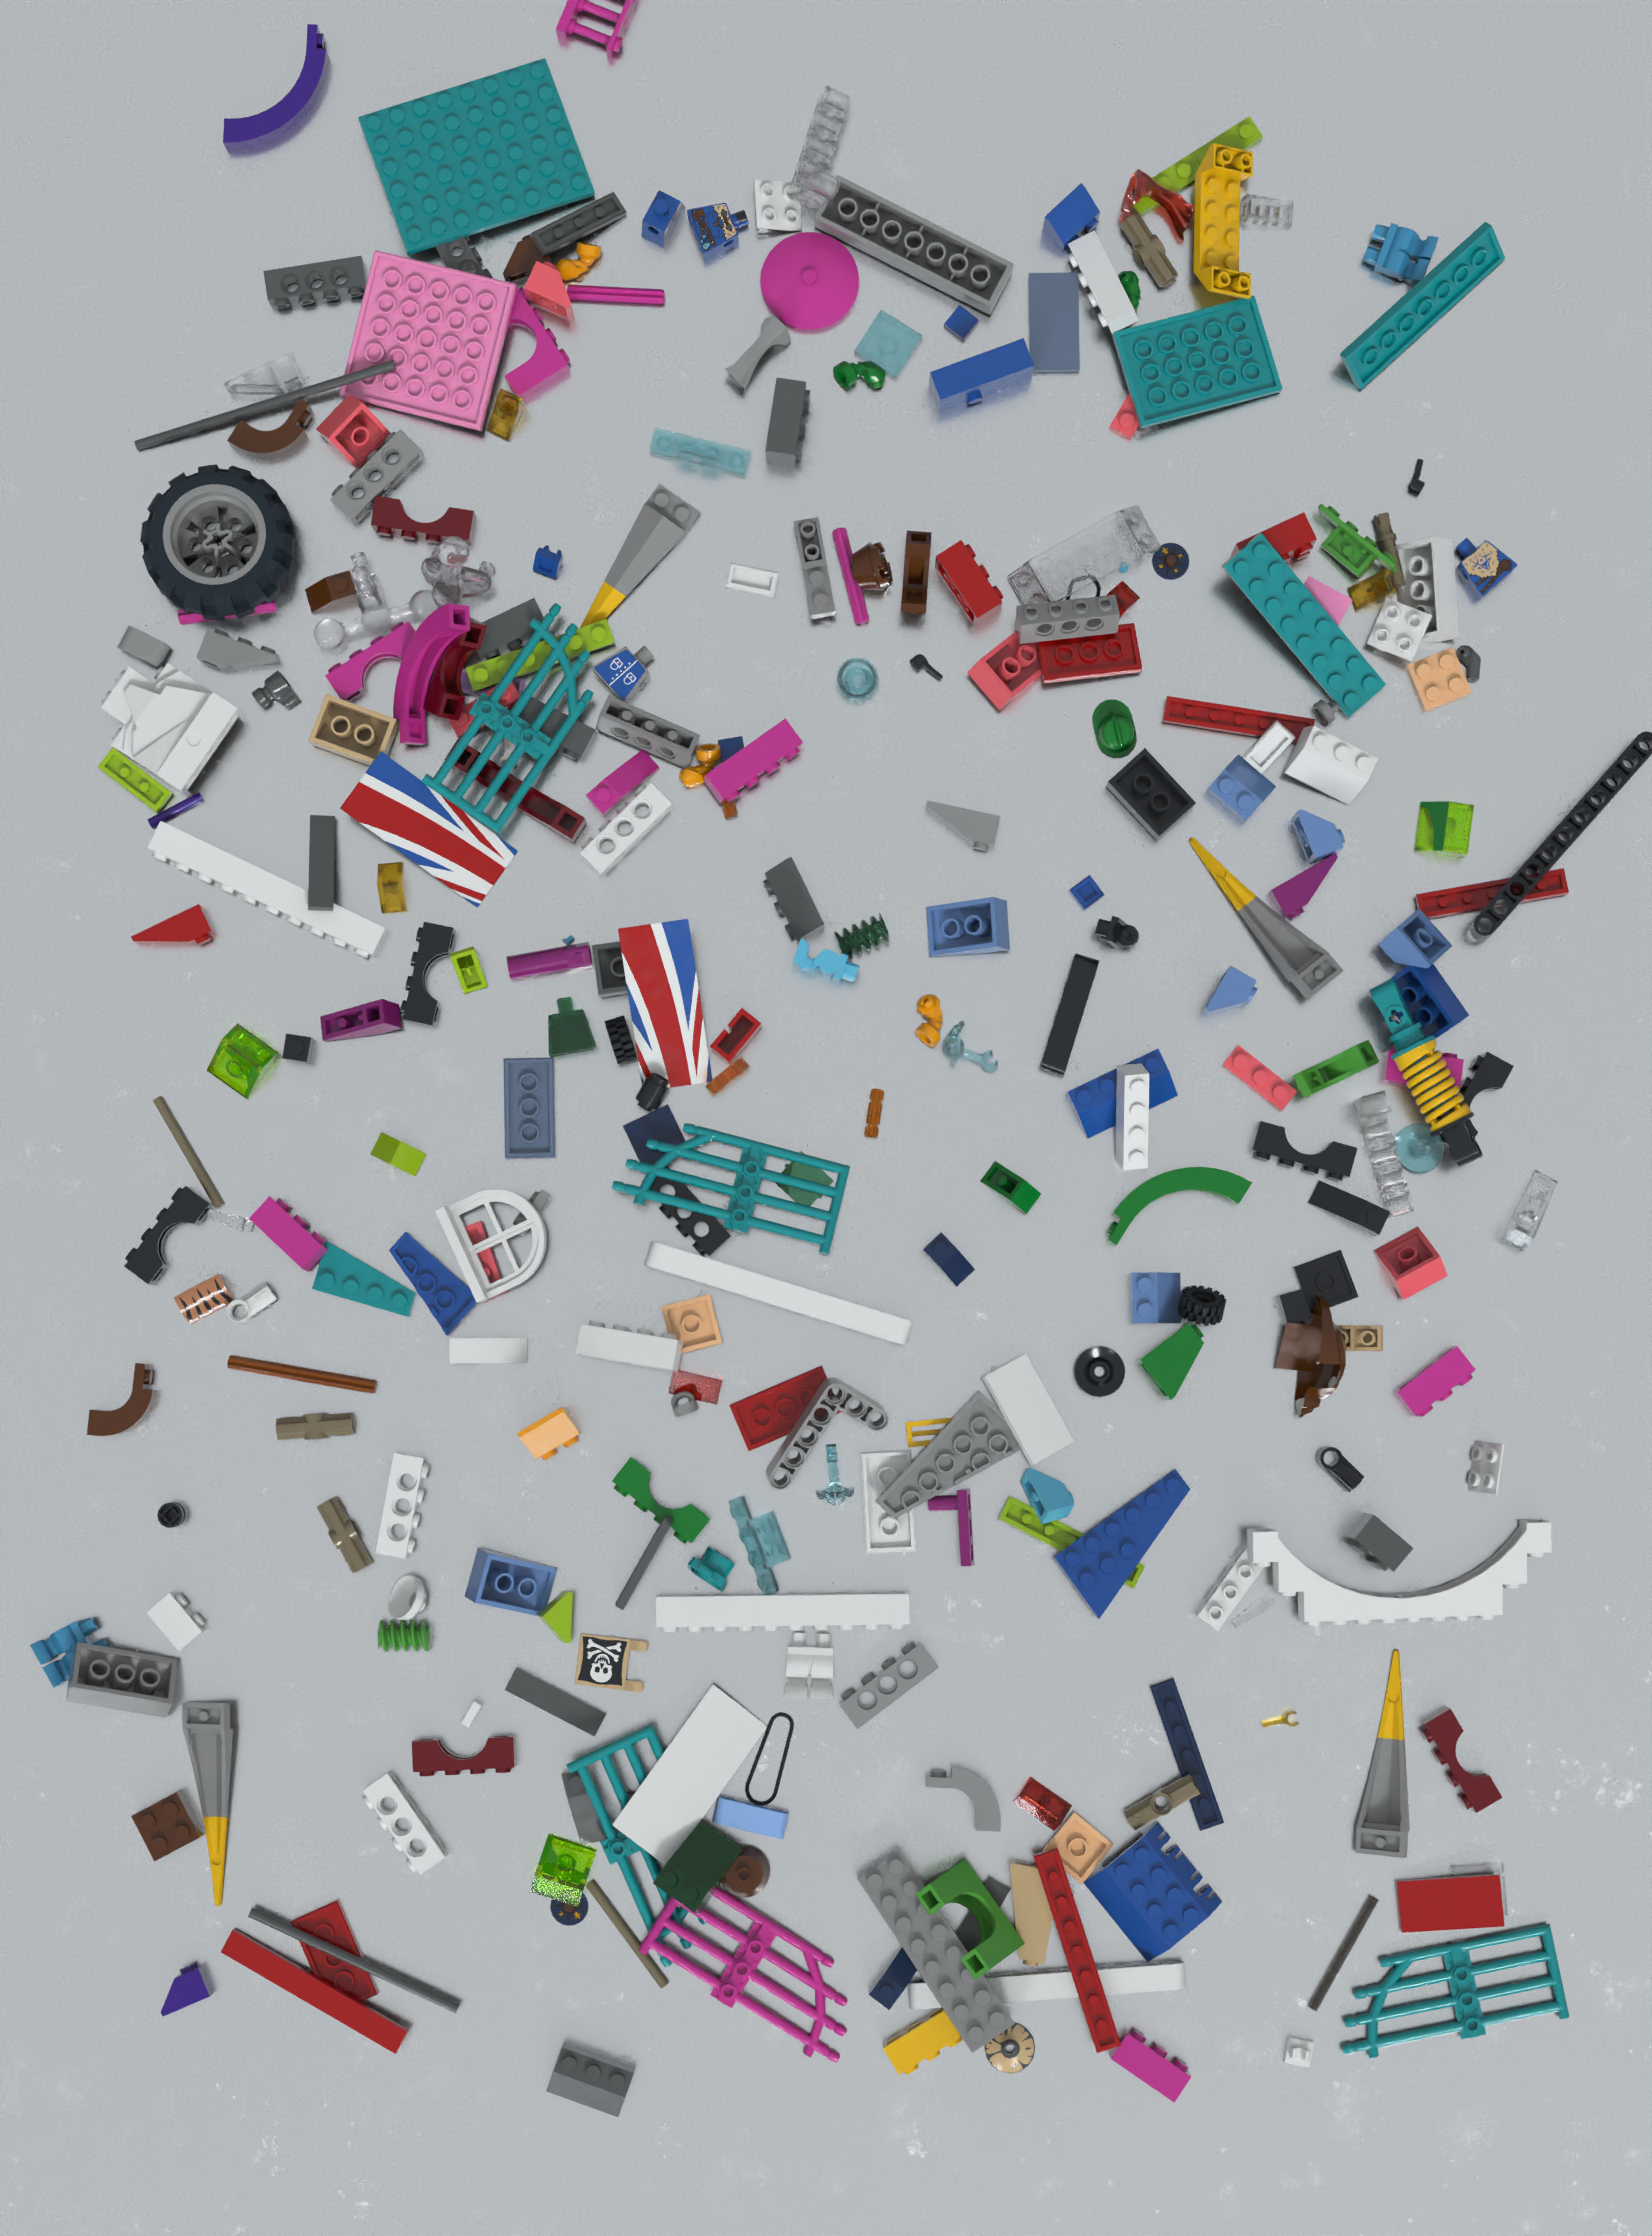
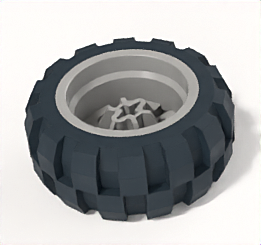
M217 464L200 466L197 473L186 476L183 472L168 483L171 487L163 495L157 493L147 508L150 514L148 520L142 523L140 539L144 549L142 557L148 574L162 595H165L174 606L189 615L196 613L202 615L206 620L223 621L225 616L236 615L239 619L255 613L254 608L265 601L269 604L281 592L280 585L283 580L290 578L296 561L293 557L294 548L297 546L295 527L290 518V513L278 496L277 491L264 479H257L252 476L248 470L231 466L229 469H219ZM227 508L226 518L223 521L220 519L219 509ZM216 522V527L213 530H205L207 523ZM191 523L200 529L198 531L199 534L187 530ZM234 523L242 524L238 531H231V525ZM255 526L257 533L245 536L246 532ZM217 538H220L222 542L221 546H218L216 544L215 540ZM202 542L198 551L191 550L194 543ZM250 544L253 546L249 553L241 552V548L244 545ZM229 552L228 555L221 557L222 554ZM191 558L198 559L190 566H187L184 560ZM243 559L248 562L244 565L240 560ZM205 564H214L212 571L208 573L202 572ZM229 566H239L236 572L232 574L227 573ZM219 570H222V577H217Z

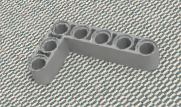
M837 1378L825 1379L768 1465L766 1476L771 1486L775 1489L783 1490L791 1484L838 1410L871 1430L880 1431L888 1424V1415L883 1407ZM839 1387L837 1395H828L830 1388ZM852 1400H860V1405L857 1408H849V1403ZM818 1408H825L826 1412L823 1416H814V1412ZM880 1412L881 1417L879 1420L870 1421V1416L873 1413ZM803 1430H812V1434L808 1438L800 1437ZM791 1450L798 1451V1455L794 1459L786 1458L787 1453ZM776 1472H785V1475L782 1479H773V1475Z

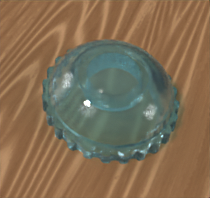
M852 657L847 659L846 662L842 663V666H839L837 671L836 683L839 685L838 688L841 689V693L845 694L846 697L849 696L850 699L863 700L868 698L876 690V686H878L877 669L874 668V665L869 660L866 661L865 658Z

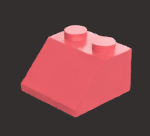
M536 261L524 286L525 294L530 299L528 302L573 321L572 305L557 267L546 261L543 264Z
M349 394L316 428L325 440L355 468L361 467L367 461L370 453L375 449L378 450L387 436L391 434L366 405L352 394Z
M1419 1227L1374 1250L1392 1285L1403 1300L1448 1276L1441 1256Z

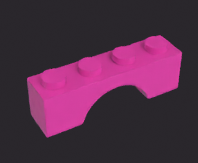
M409 621L405 624L403 622L396 624L391 628L390 634L385 637L382 635L378 636L370 642V647L364 651L362 649L355 651L349 656L350 660L344 664L337 663L328 670L329 673L325 676L340 699L349 702L365 692V673L376 660L384 657H394L402 661L406 648L416 632Z

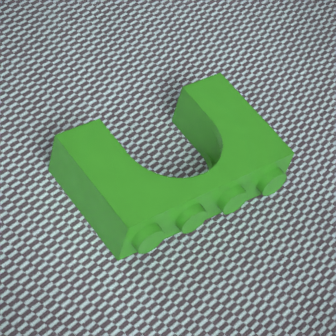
M966 1859L915 1894L930 1916L949 1903L961 1904L975 1916L981 1931L980 1942L973 1950L960 1958L975 1980L1025 1944Z

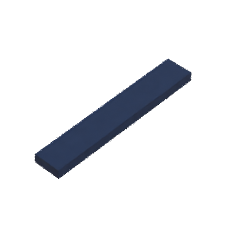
M1172 1677L1149 1685L1180 1776L1182 1778L1190 1773L1201 1791L1199 1795L1189 1800L1199 1830L1202 1831L1224 1823L1174 1678Z

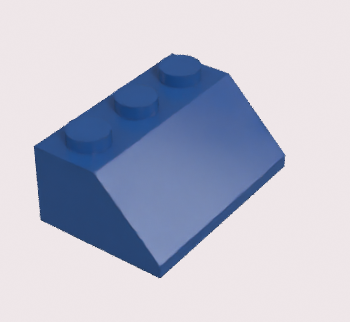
M1434 964L1428 968L1409 965L1391 977L1396 982L1402 994V999L1414 1022H1421V1030L1425 1036L1434 1035L1436 1039L1469 1016ZM1396 1012L1399 1018L1403 1016L1402 1012Z

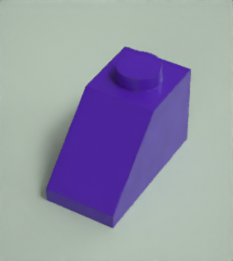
M193 1963L179 1969L181 1974L174 1978L161 2010L162 2017L208 1998L214 1993L203 1965L195 1967Z

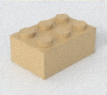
M326 694L310 734L309 742L316 747L371 766L380 752L388 756L399 723L397 719Z

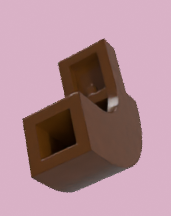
M300 399L286 422L279 428L271 431L257 430L240 420L227 441L231 447L250 457L269 459L283 456L298 447L307 437L306 432L301 426H306L310 421L312 409L309 403Z
M907 531L901 602L902 612L910 614L926 613L932 532Z
M135 1363L132 1393L122 1407L112 1411L89 1410L87 1435L110 1436L121 1434L137 1426L148 1415L154 1404L157 1390L147 1389V1384L151 1385L153 1371L149 1369L150 1364Z

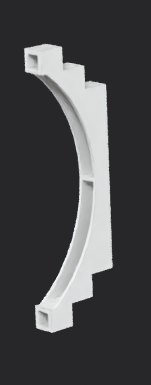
M1545 1519L1519 1520L1518 1529L1507 1543L1477 1569L1440 1587L1406 1594L1369 1593L1333 1583L1307 1568L1291 1554L1279 1540L1278 1531L1273 1528L1247 1529L1248 1560L1255 1563V1566L1267 1567L1271 1566V1562H1273V1589L1281 1592V1596H1296V1592H1298V1618L1306 1622L1308 1626H1320L1321 1621H1331L1332 1625H1345L1348 1620H1356L1357 1624H1370L1371 1620L1380 1619L1381 1623H1395L1396 1619L1405 1618L1406 1622H1420L1421 1618H1430V1621H1445V1617H1455V1620L1465 1621L1470 1620V1616H1479V1619L1491 1620L1495 1619V1615H1503V1585L1504 1588H1519V1584H1527V1553L1528 1557H1543V1553H1552L1551 1522Z

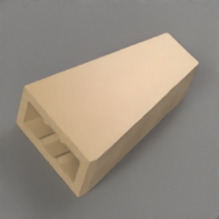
M1010 1860L1009 1868L1015 1930L1025 1943L1017 1949L1018 1957L1023 1960V1964L1037 1967L1038 1963L1044 1964L1053 1915L1037 1866Z

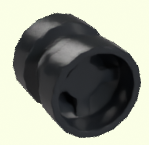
M170 1502L160 1507L157 1517L161 1525L172 1528L183 1524L187 1514L183 1505L177 1502Z

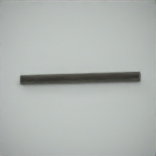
M1370 1895L1312 1997L1308 2007L1314 2011L1318 2010L1379 1900L1374 1896Z

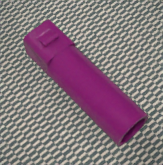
M589 942L507 956V966L510 979L512 980L592 966V957Z

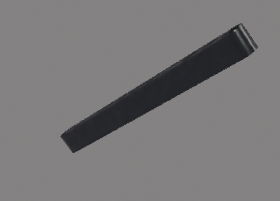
M1642 732L1633 740L1476 917L1470 926V933L1474 939L1485 941L1492 936L1652 755L1651 732ZM1639 741L1647 742L1650 750L1642 749ZM1623 760H1631L1634 768H1627ZM1607 778H1615L1618 786L1609 785ZM1591 796H1599L1602 800V804L1598 805L1593 803L1591 800ZM1581 813L1584 815L1586 822H1578L1575 819V814ZM1561 831L1568 833L1570 840L1563 841L1558 833ZM1542 850H1550L1554 858H1545ZM1526 868L1535 869L1538 874L1537 877L1528 876ZM1510 887H1519L1521 895H1513L1510 892ZM1495 904L1502 905L1505 908V914L1496 913L1493 906ZM1477 923L1487 924L1489 932H1481L1477 927Z

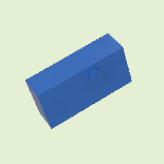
M1022 338L930 372L929 387L937 408L941 412L965 402H969V404L979 402L983 399L982 396L1031 379L1034 364L1025 340Z

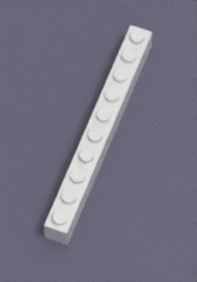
M160 821L147 847L153 851V857L163 862H166L168 858L176 862L174 867L186 873L191 869L198 873L197 878L209 884L214 880L220 883V889L230 894H233L235 890L243 894L241 899L253 905L258 901L265 905L264 910L276 916L281 912L288 916L287 921L297 926L304 923L310 926L308 931L320 937L325 933L333 937L331 942L343 948L348 944L355 948L354 953L364 958H368L369 955L376 957L388 932L385 927L334 903L333 911L308 910L307 890L165 822Z
M909 1592L656 1596V1628L662 1627V1632H677V1627H687V1632H701L702 1627H712V1631L715 1632L727 1631V1627H738V1631H753V1626H763V1631H778V1626H788L790 1631L803 1630V1626H813V1630H829V1625H839V1630H854V1625H864L865 1630L879 1629V1625H889V1629H905V1624H910Z

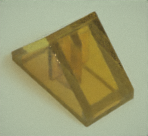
M501 388L495 401L487 431L509 441L526 408L524 400Z
M1384 569L1348 587L1356 611L1384 602L1386 598L1392 599L1397 592L1388 569Z
M403 862L378 864L377 888L382 914L407 912Z

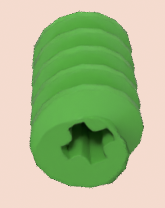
M380 1620L378 1625V1649L382 1645L384 1652H389L392 1645L393 1650L399 1652L402 1645L404 1651L408 1652L412 1645L414 1651L418 1652L422 1645L424 1651L428 1652L431 1645V1625L429 1623V1626L426 1627L424 1620H420L419 1626L416 1627L414 1621L410 1620L408 1627H405L404 1621L400 1620L398 1627H395L394 1621L390 1620L388 1627H385L383 1620Z

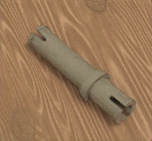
M1380 513L1378 517L1377 515L1373 517L1378 534L1377 543L1380 544L1382 553L1386 551L1395 558L1396 573H1391L1387 568L1386 570L1390 588H1400L1406 585L1396 547V533L1393 534L1389 513Z

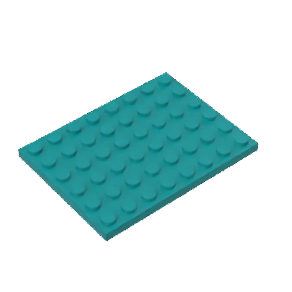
M546 58L358 117L407 256L457 240V238L463 236L467 237L595 195Z

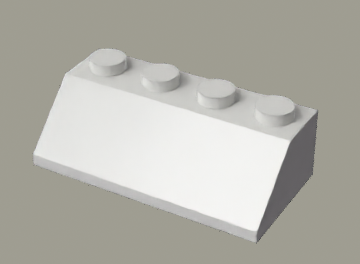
M1433 536L1396 545L1406 581L1405 586L1398 588V602L1432 615L1421 643L1441 642L1459 638L1453 539Z

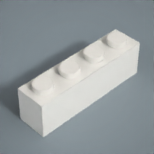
M1095 230L1068 243L1071 251L1068 254V258L1073 268L1079 267L1081 273L1077 274L1083 288L1089 287L1091 292L1087 296L1093 308L1098 306L1100 313L1097 316L1103 328L1108 326L1111 334H1113V332L1139 321Z
M1141 1063L1117 1065L1115 1160L1123 1170L1148 1168L1149 1072Z
M589 1321L588 1325H580L575 1352L579 1356L678 1372L683 1342L676 1340L677 1335L662 1333L661 1337L652 1336V1331L637 1329V1333L627 1332L628 1327L613 1325V1329L603 1328L604 1323Z

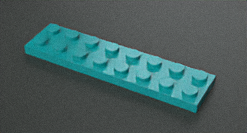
M1484 222L1340 353L1346 369L1357 388L1360 390L1364 388L1505 259L1492 225Z
M1258 533L1222 565V568L1334 702L1339 703V709L1346 717L1349 718L1386 685L1262 533Z

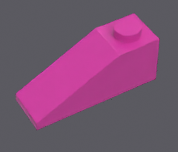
M642 749L604 778L586 797L605 818L660 767Z

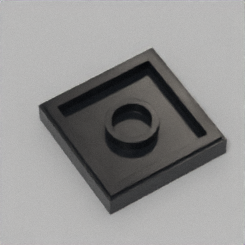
M1341 1250L1293 1267L1300 1288H1304L1311 1314H1314L1313 1306L1319 1304L1316 1295L1322 1296L1327 1300L1329 1308L1358 1297Z

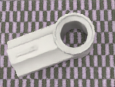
M264 1281L239 1299L232 1301L227 1307V1315L235 1323H246L252 1316L276 1301L277 1298ZM238 1305H243L246 1309L245 1315L241 1318H235L233 1315V1310Z

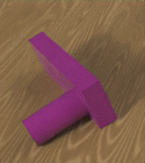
M970 1489L957 1490V1495L934 1496L929 1499V1512L958 1510L961 1567L973 1566L974 1549Z

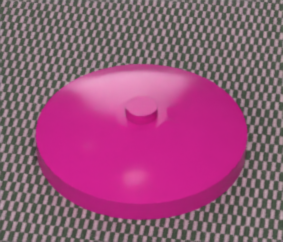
M816 232L794 234L780 241L767 255L760 275L761 293L770 313L785 326L804 332L825 330L845 318L856 301L859 290L857 265L848 249L828 235Z

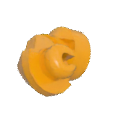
M577 242L576 253L580 257L579 260L561 258L555 264L562 280L567 281L577 278L578 275L588 271L587 267L591 266L594 260L600 257L602 247Z
M708 743L696 747V759L701 761V764L684 768L679 772V778L685 787L692 788L704 783V776L712 771L711 769L715 766L716 761L721 758L720 745Z
M927 994L918 1000L917 1009L929 1023H921L915 1030V1034L924 1044L934 1047L941 1039L940 1030L942 1024L940 1023H944L942 1019L943 1014L940 1009L939 998L936 995Z

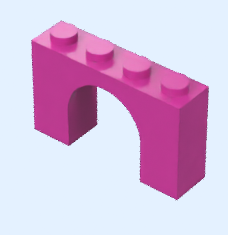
M517 287L508 325L518 324L525 326L533 332L537 339L534 354L527 362L505 375L507 384L519 402L570 371L568 355L563 348L558 350L554 344L557 341L550 328L545 330L541 324L543 318L537 308L531 309L527 303L530 299L526 296L523 287L519 289Z

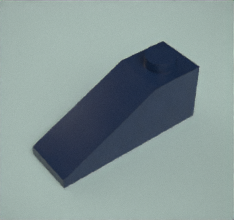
M902 1947L899 1948L869 1989V1995L888 2010L891 2009L917 1972Z

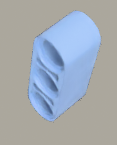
M718 1796L712 1822L783 1839L789 1813Z

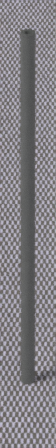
M390 360L136 440L135 446L137 450H141L396 370L394 360Z

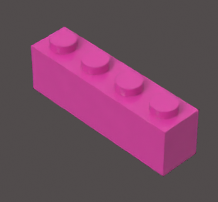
M785 718L707 773L703 781L719 803L725 800L729 803L740 795L739 790L747 786L749 789L760 781L758 776L765 771L769 775L779 768L780 764L778 762L786 757L790 760L800 753L798 748L803 742Z

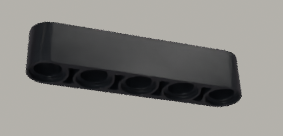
M1075 953L1039 1070L1061 1077L1064 1076L1099 960Z

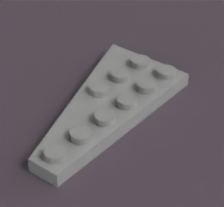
M977 1391L875 1502L895 1519L934 1496L943 1493L945 1490L991 1467V1465L1013 1455L1021 1450V1447L1001 1411L980 1391Z

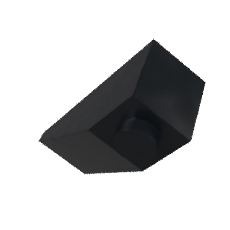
M1318 1180L1308 1201L1309 1204L1375 1236L1380 1235L1390 1214L1389 1211L1320 1180Z

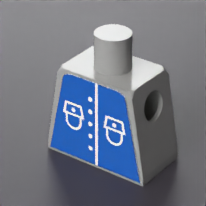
M643 646L634 655L627 647H623L594 665L592 670L617 699L629 703L650 677L649 671L644 665L654 656L646 646Z

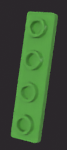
M1322 504L1318 506L1319 513L1336 527L1321 544V547L1358 578L1375 560L1391 573H1396V560L1386 551L1382 554L1376 549L1377 544L1368 536L1363 538L1357 533L1359 530L1350 521L1345 523L1338 518L1340 514L1333 507L1328 506L1326 508Z

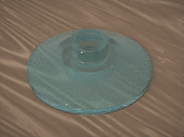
M1411 1124L1403 1128L1395 1139L1394 1151L1397 1160L1405 1169L1413 1173H1426L1438 1166L1443 1156V1143L1440 1136L1431 1137L1430 1127L1427 1125ZM1419 1143H1423V1144H1424V1146H1425V1150H1424V1151H1422V1150L1419 1149V1147H1418V1144H1419Z

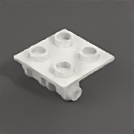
M753 179L756 228L758 232L767 233L768 229L801 232L799 183Z
M1386 598L1367 644L1376 647L1375 649L1379 651H1386L1413 662L1432 615Z
M1475 1440L1471 1453L1472 1465L1468 1476V1490L1498 1495L1504 1444Z

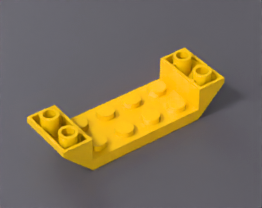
M1213 143L1207 150L1195 174L1193 272L1210 292L1250 299L1251 274L1239 271L1240 181L1253 177V152Z

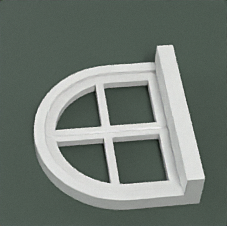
M489 1189L477 1192L448 1207H442L435 1211L476 1303L484 1302L523 1283L534 1274L542 1262L547 1242L545 1225L535 1206L520 1194L504 1189ZM490 1202L510 1204L521 1211L527 1220L503 1231ZM484 1204L498 1234L473 1245L460 1215ZM531 1228L533 1237L532 1249L523 1266L519 1267L507 1239ZM502 1242L515 1272L490 1283L477 1253Z

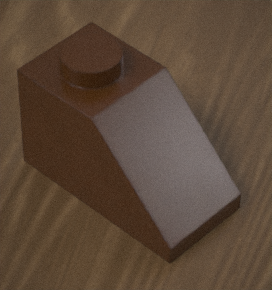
M530 234L523 237L522 241L517 243L503 272L506 282L513 283L529 277L536 261L542 264L544 261L551 263L549 254L542 257L530 238Z
M350 570L325 577L305 589L312 614L360 600Z

